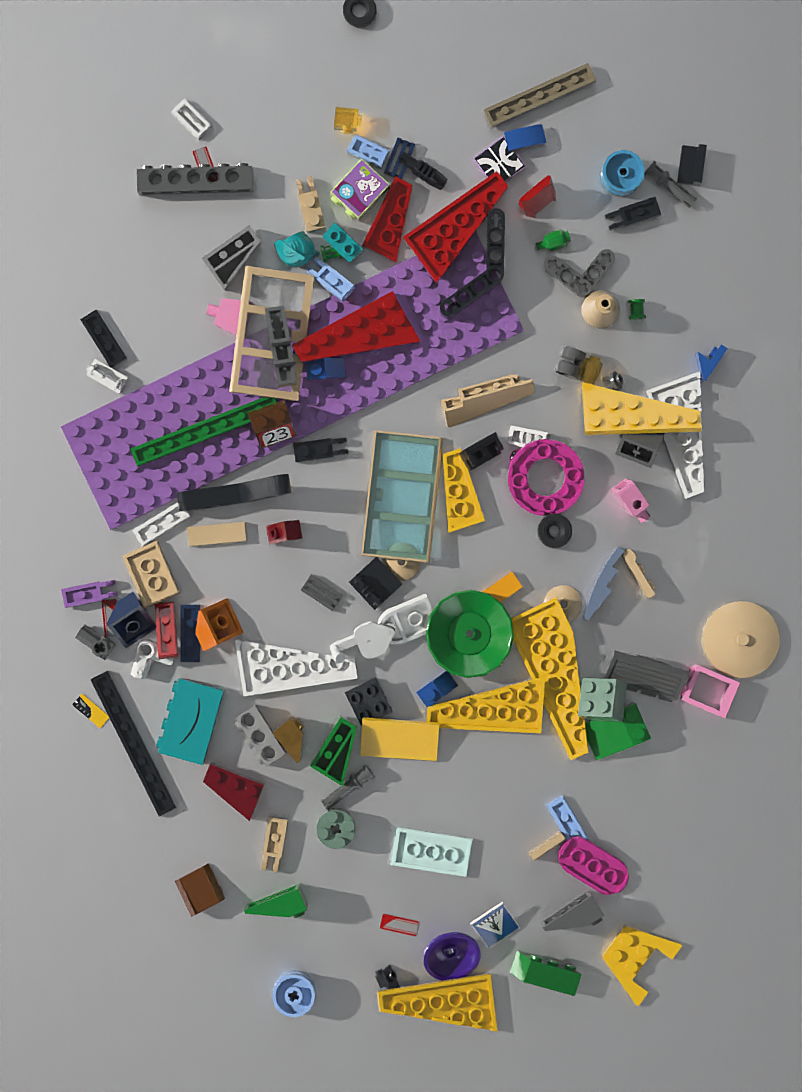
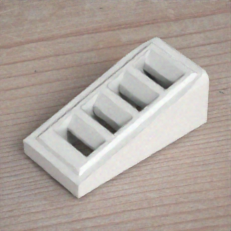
M511 426L507 444L518 447L525 446L526 444H523L525 433H528L526 444L531 442L533 434H535V440H539L540 436H543V439H550L551 434ZM517 431H520L519 440L515 442Z

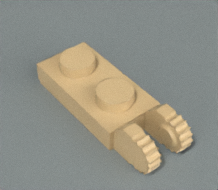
M312 176L308 177L307 180L311 192L303 193L302 181L300 179L296 180L307 233L325 229L317 190L314 188Z
M630 549L624 550L622 554L624 562L645 597H653L656 588L651 580L647 581L644 577L646 572L642 565H637L635 562L637 556Z
M269 816L261 870L266 871L268 856L276 857L273 864V872L278 873L288 819Z

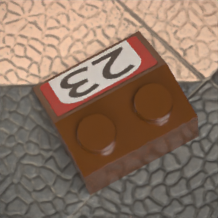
M284 400L248 412L261 449L297 436Z

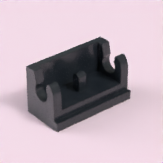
M494 432L464 449L459 455L470 472L500 455L504 448L497 433Z

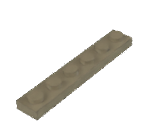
M589 63L485 108L483 111L490 127L493 128L596 82Z

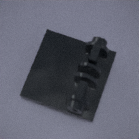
M376 557L349 581L353 588L374 610L402 585L398 578Z
M376 678L344 692L361 727L362 718L379 719L393 712Z

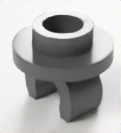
M616 371L611 372L610 376L602 379L603 381H611V386L607 388L612 390H620L624 383L621 374H618Z

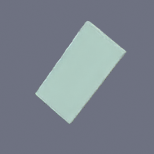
M397 827L391 865L467 877L473 838Z

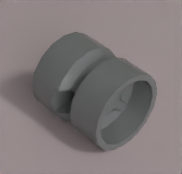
M563 345L560 353L562 359L557 362L554 371L560 375L578 379L581 370L579 365L583 364L586 353Z

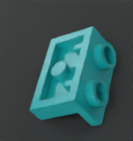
M334 223L322 236L348 262H351L357 255H361L365 251L337 223Z

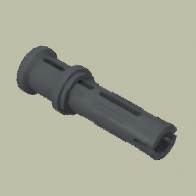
M655 160L645 171V176H650L656 181L657 186L662 185L688 208L696 201L697 198L669 176L668 171H664L656 165Z
M365 764L363 769L355 775H350V780L344 783L343 787L340 786L325 799L321 800L324 807L326 806L327 810H330V808L354 790L362 789V785L376 777Z

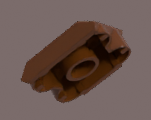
M209 863L175 880L191 917L225 899L223 889L218 884Z

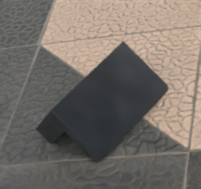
M699 144L698 147L683 145L681 147L677 183L694 186L701 185L707 145Z

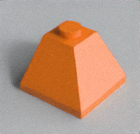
M228 598L198 611L196 636L203 651L244 633Z

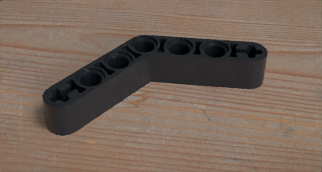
M493 208L488 213L486 271L441 303L439 311L443 318H453L502 282L504 277L505 214L503 210ZM494 214H498V218H501L498 220L497 227H494ZM498 233L501 236L500 241H492L490 238L491 234ZM497 252L501 258L498 261H493L490 258V254ZM492 271H497L500 274V278L493 280L489 274ZM481 282L484 284L485 289L483 291H476L474 284ZM465 293L469 296V300L466 303L460 302L458 296ZM453 299H455L457 305L452 307V313L444 312L445 305L448 307L454 304Z
M281 474L238 484L177 492L179 512L247 503L292 492L289 474Z

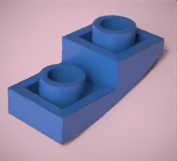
M542 124L504 132L509 152L547 143Z

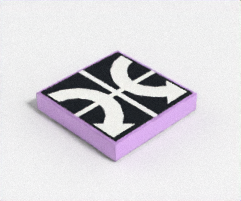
M504 136L473 158V161L486 178L497 171L505 182L526 168V165L515 151L509 152Z

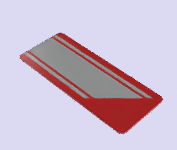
M206 146L193 151L198 167L200 164H209L210 167H214ZM212 174L209 181H218L217 174Z
M102 600L104 635L106 637L115 636L107 626V622L117 600Z
M383 914L380 929L416 936L419 922Z

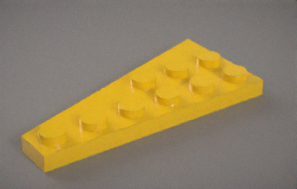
M489 973L377 991L380 1012L498 1032L491 974Z

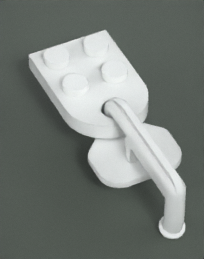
M423 594L386 610L380 616L378 623L373 621L364 623L355 629L353 635L331 644L330 650L334 661L338 664L342 663L345 660V655L340 651L357 644L363 657L372 659L384 654L389 644H403L425 635L429 616L433 611L427 595Z

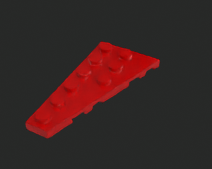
M497 171L403 236L405 242L436 284L486 219L490 210L494 208L508 189V185Z
M391 291L292 344V348L300 363L346 354L420 343V339L395 294Z

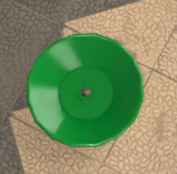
M465 590L454 592L438 603L429 616L426 637L428 649L438 665L450 674L472 678L485 676L501 666L510 654L514 631L512 618L501 602L488 593ZM467 630L473 631L472 637L466 636Z

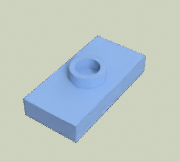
M356 134L347 150V153L360 159L362 158L364 161L380 169L390 152Z

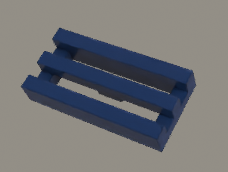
M398 137L384 174L402 179L407 167L403 165L399 175L396 172L400 162L396 161L392 172L389 171L399 144L403 146L398 158L405 151L406 147H410L408 154L412 155L415 144Z

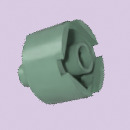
M330 809L319 818L317 836L322 844L329 848L341 849L347 846L355 835V821L352 815L344 809ZM336 824H339V829L341 831H337L336 833H334L333 828L331 826H336Z

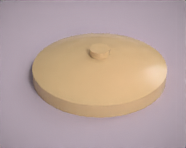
M737 601L725 604L711 614L704 626L702 644L707 659L718 671L731 677L748 678L760 674L772 664L779 650L780 635L775 620L764 608L751 602Z

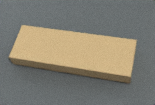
M245 522L187 527L189 546L246 541Z

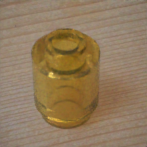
M590 355L589 358L584 359L579 374L581 382L594 385L595 381H598L603 366L600 358Z

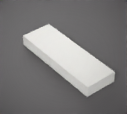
M177 502L134 529L133 532L142 547L192 516L189 511L179 512Z

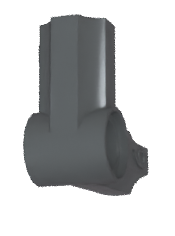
M84 624L75 637L92 649L91 651L94 655L104 660L107 659L116 646V643L104 635L101 636L86 624Z

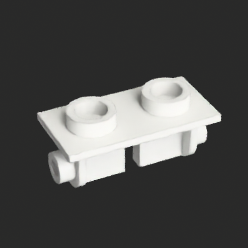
M96 358L86 370L88 371L87 376L120 394L128 379L127 376Z

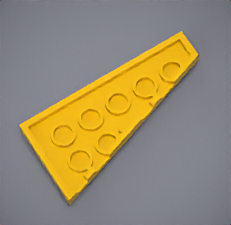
M582 382L585 435L701 432V415L698 410Z
M545 676L428 706L426 722L439 723V728L541 733Z

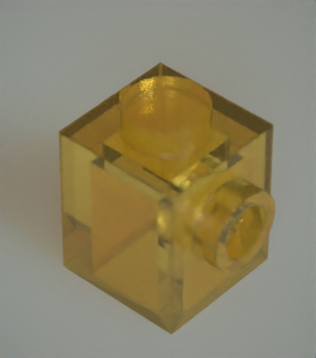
M336 107L334 130H341V133L344 134L357 132V127H361L362 115H359V109Z

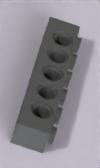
M223 163L218 164V167H210L209 164H200L199 167L180 165V168H172L171 165H162L161 168L142 166L141 169H137V192L139 195L254 192L253 168L248 166V163H238L237 166H229V164ZM233 173L239 175L238 180L235 182L228 180L229 176ZM212 174L220 176L217 182L209 181ZM174 175L181 176L179 183L171 182ZM193 175H199L200 180L197 183L190 181ZM155 176H161L162 181L159 184L152 183V179Z

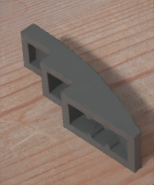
M284 305L265 308L278 388L297 385Z

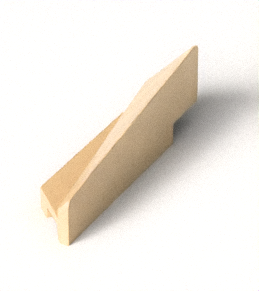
M511 374L458 389L459 397L440 400L447 426L449 428L534 394V383L532 379L523 381L520 380L518 375Z

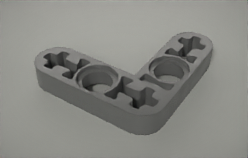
M609 249L602 250L582 276L557 256L546 258L544 269L575 295L586 297L614 263L615 255ZM602 254L605 256L609 254L611 262L606 261L602 267L595 264L596 261L598 264L601 263L603 260ZM555 260L557 262L556 266L559 269L561 266L565 267L561 270L559 276L555 274L558 272L557 269L554 267L552 269L548 268V261L553 262ZM590 269H598L600 272L599 277L591 278L589 275ZM566 271L571 272L573 275V279L569 282L564 281L562 278V274ZM576 277L580 279L577 281L578 284L587 285V292L583 291L580 293L579 287L576 284L574 288L570 286L575 282Z

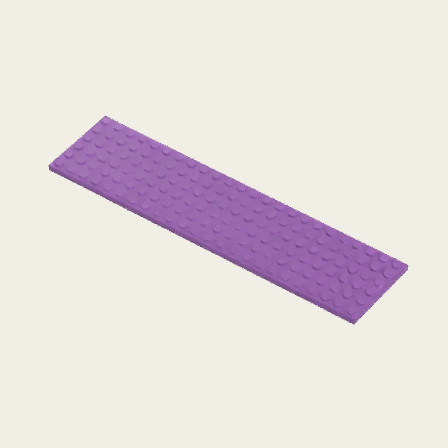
M477 232L474 233L437 284L418 258L414 256L354 285L356 289L344 302L333 295L310 306L307 336L393 291L419 337L420 343L329 357L344 358L346 378L307 380L306 362H303L298 402L284 400L297 434L296 437L261 449L250 423L137 467L131 448L263 398L261 396L229 392L235 343L61 426L110 530L177 499V492L196 490L523 332L524 329L501 283L453 318L445 319L440 315V305L445 299L486 271V251ZM492 271L489 274L491 279H499L496 271ZM481 282L474 284L476 291H483L485 289L484 284ZM462 293L458 296L460 302L466 303L469 300V296ZM453 299L454 304L448 307L445 305L444 312L452 313V307L457 305L455 299ZM286 318L291 340L292 330H299L301 320ZM266 327L244 338L243 347L271 351L268 328ZM290 342V344H291V349H292V354H295V352H294V350H293V348H292V344H294L295 342ZM242 355L238 385L287 392L292 391V386L278 388L273 359Z

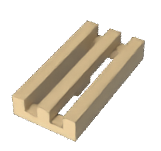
M559 831L529 852V855L533 861L537 860L565 840L564 836Z

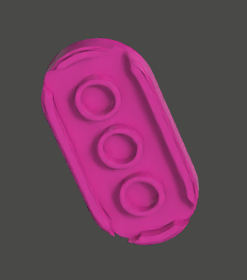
M580 836L571 837L565 840L559 848L558 860L561 867L567 873L604 895L617 894L626 887L629 874L623 861L590 840Z

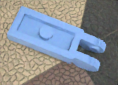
M316 257L312 261L321 270L317 273L309 266L305 268L309 275L314 276L315 281L342 302L356 289L351 282L327 263L324 264Z

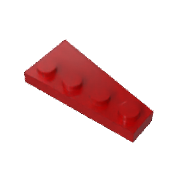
M396 176L361 245L395 263L398 258V250L413 186Z

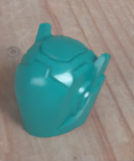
M304 231L273 243L280 259L292 268L301 267L307 264L314 255L317 257L320 255V252L315 249L312 240Z

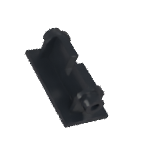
M388 965L383 970L375 971V978L380 988L386 986L387 989L400 988L397 975L392 970L391 965Z

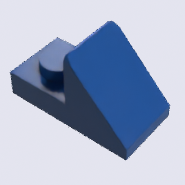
M722 344L718 348L714 347L708 355L711 357L710 359L700 352L695 353L701 381L707 380L728 348Z
M325 358L306 362L307 380L346 378L344 358Z
M445 671L416 693L425 706L428 707L442 697H445L458 684L450 673Z

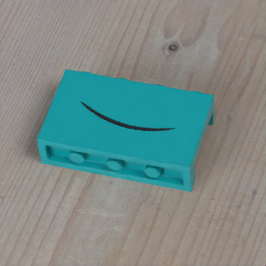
M183 678L174 681L172 687L174 697L173 700L169 699L166 709L169 711L168 718H164L161 729H164L163 736H159L156 748H159L158 753L203 765L225 690L195 683Z

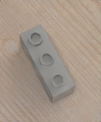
M257 705L236 717L237 721L235 724L240 732L244 731L247 735L245 740L250 748L254 747L258 754L255 756L261 765L265 764L267 767L287 753L272 734L273 730ZM246 715L254 717L253 725L245 724L244 717ZM255 732H263L265 735L264 741H256L254 738ZM266 748H273L275 756L272 758L266 757Z

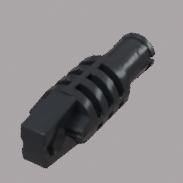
M405 151L402 152L397 160L411 169L413 175L439 190H442L448 179L436 168H433V166L422 159H415Z

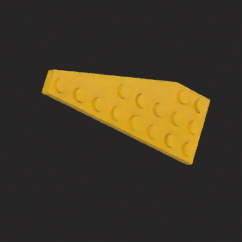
M555 597L512 618L513 641L531 678L536 679L545 676L543 703L570 760H573L588 753L589 750L585 719L578 716L581 686L574 631L558 598Z

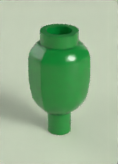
M558 229L546 234L543 241L536 243L537 250L545 248L549 251H555L566 247L568 242L571 241L568 230Z

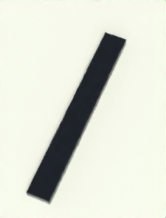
M109 671L90 679L158 816L177 808Z

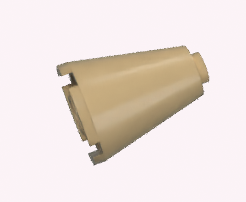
M604 290L590 293L582 305V315L585 321L599 329L607 328L614 324L620 314V305L617 298L612 293Z

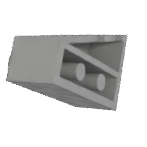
M250 225L202 258L223 290L260 242Z

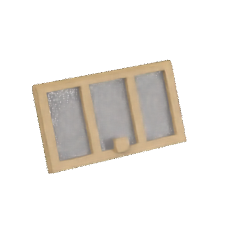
M245 266L229 392L298 402L303 363H300L292 348V344L307 336L314 282L313 275ZM284 305L297 385L278 388L265 308Z

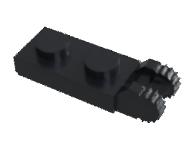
M652 197L621 207L617 211L606 214L605 218L613 219L619 215L621 216V222L608 226L609 230L612 231L623 226L625 228L661 216L656 197Z
M328 438L293 443L295 462L334 458V456L349 454L348 449L333 451L332 444H343L347 442V438Z

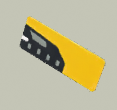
M83 694L73 703L77 710L99 728L109 719V716Z

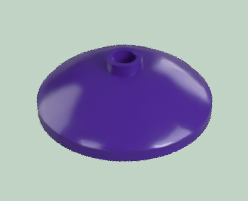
M450 932L436 937L428 944L424 951L423 963L426 971L435 979L444 981L462 978L470 975L476 969L480 962L481 952L478 943L471 936L460 932Z

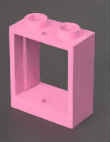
M696 664L694 667H690L689 679L680 693V700L725 718L740 683ZM699 672L728 683L717 710L689 698Z

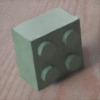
M582 678L578 716L589 721L623 722L627 684L618 679Z

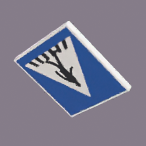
M503 902L470 923L488 949L520 928Z

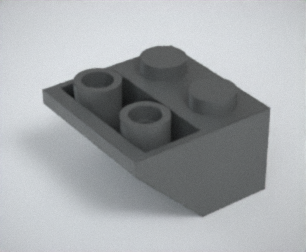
M665 433L623 434L615 454L651 468Z

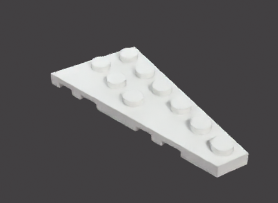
M700 371L646 391L649 399L700 411L702 425ZM702 429L701 432L665 433L663 440L685 499L703 493Z
M235 639L243 696L358 678L355 659L345 658L342 663L338 664L334 661L332 655Z

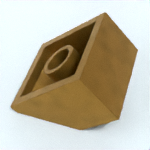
M291 717L272 734L295 762L298 763L302 758L304 730L302 728H304V725L298 718L294 719Z

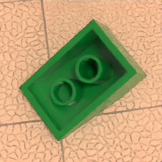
M634 702L624 707L623 722L588 721L585 723L587 740L596 760L651 739L637 704Z
M297 884L247 904L244 912L245 914L294 916V918H298L305 914L308 903L301 885Z

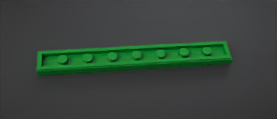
M263 397L133 447L131 452L137 467L248 425L251 423L248 412L276 403L277 400L276 398Z

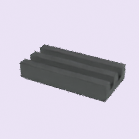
M312 574L301 589L302 592L331 611L334 610L343 596ZM314 580L338 597L336 599L332 598L310 582ZM309 586L310 588H312L313 590H315L316 592H318L319 594L333 602L332 606L323 601L322 599H320L319 597H317L316 595H314L313 593H311L310 591H308L306 588Z

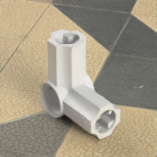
M144 640L137 648L130 675L140 679H147L152 660L172 666L174 658L159 660L157 643ZM143 645H149L152 649V652L150 654H144L141 650V647Z

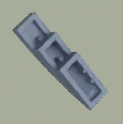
M619 546L616 547L605 562L594 583L583 617L586 621L591 618L612 592L607 587V584L618 572L613 565L624 553V550Z

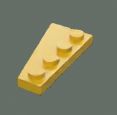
M461 448L443 454L448 533L485 521L469 471L459 455L462 451Z

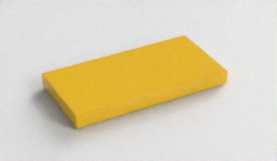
M362 718L360 756L437 761L439 723Z

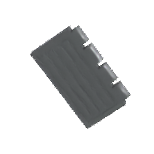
M614 651L604 673V679H618L626 683L627 690L637 692L639 689L641 690L640 694L651 697L659 695V699L672 702L673 699L678 700L689 676V671L619 651Z

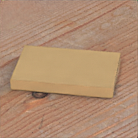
M158 541L122 556L145 609L180 594Z

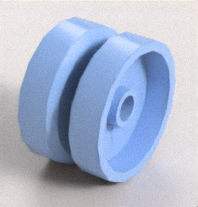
M293 970L284 973L278 978L274 986L272 997L275 1007L285 1016L298 1017L304 1015L314 1004L315 984L311 977L302 971ZM293 991H297L296 996H293L291 993H293Z

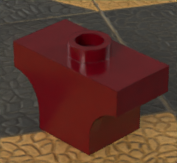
M299 520L283 521L266 526L269 545L302 539Z

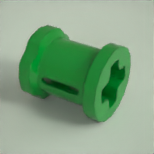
M331 245L320 246L324 262H327L328 259L342 258V255Z
M645 299L628 300L631 312L629 320L646 319L643 306Z

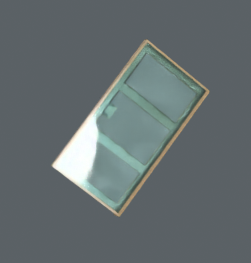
M375 430L361 556L430 563L443 444L442 437Z

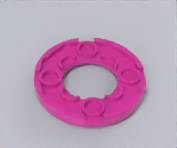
M539 439L523 446L511 460L507 476L508 486L515 501L526 511L540 516L559 514L569 509L580 497L585 481L583 464L575 451L565 443L553 439ZM552 459L562 466L565 474L564 483L555 494L548 496L539 495L529 487L527 474L531 465L536 461Z

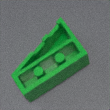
M340 715L310 763V767L342 787L357 725Z
M518 950L510 973L524 983L575 996L582 976L581 973L576 971L577 967L565 964L563 966L558 961L552 959L545 960L540 956L530 955Z

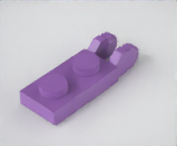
M115 580L61 589L65 608L118 596L117 592L114 591L107 594H102L101 587L113 586Z

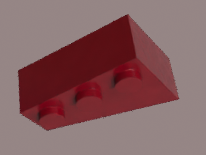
M213 762L210 763L203 783L248 821L251 820L265 783Z

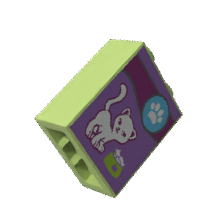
M361 158L330 192L331 200L338 207L342 205L346 209L345 213L352 220L356 218L359 221L390 188V184Z

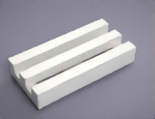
M186 99L172 111V114L198 140L208 129L212 128V125ZM184 105L206 125L204 128L183 108ZM179 110L200 130L199 133L178 113Z

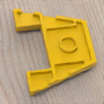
M624 925L604 952L602 958L634 1003L639 1006L648 994V991L634 982V977L656 948L673 960L682 945L678 942H673Z

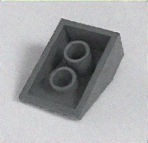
M587 891L543 920L541 925L545 931L584 927L591 924L594 926L603 920L604 913L590 892Z

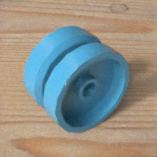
M628 150L616 151L608 156L603 164L600 175L602 185L606 191L620 197L635 192L644 179L645 168L643 161L637 154Z

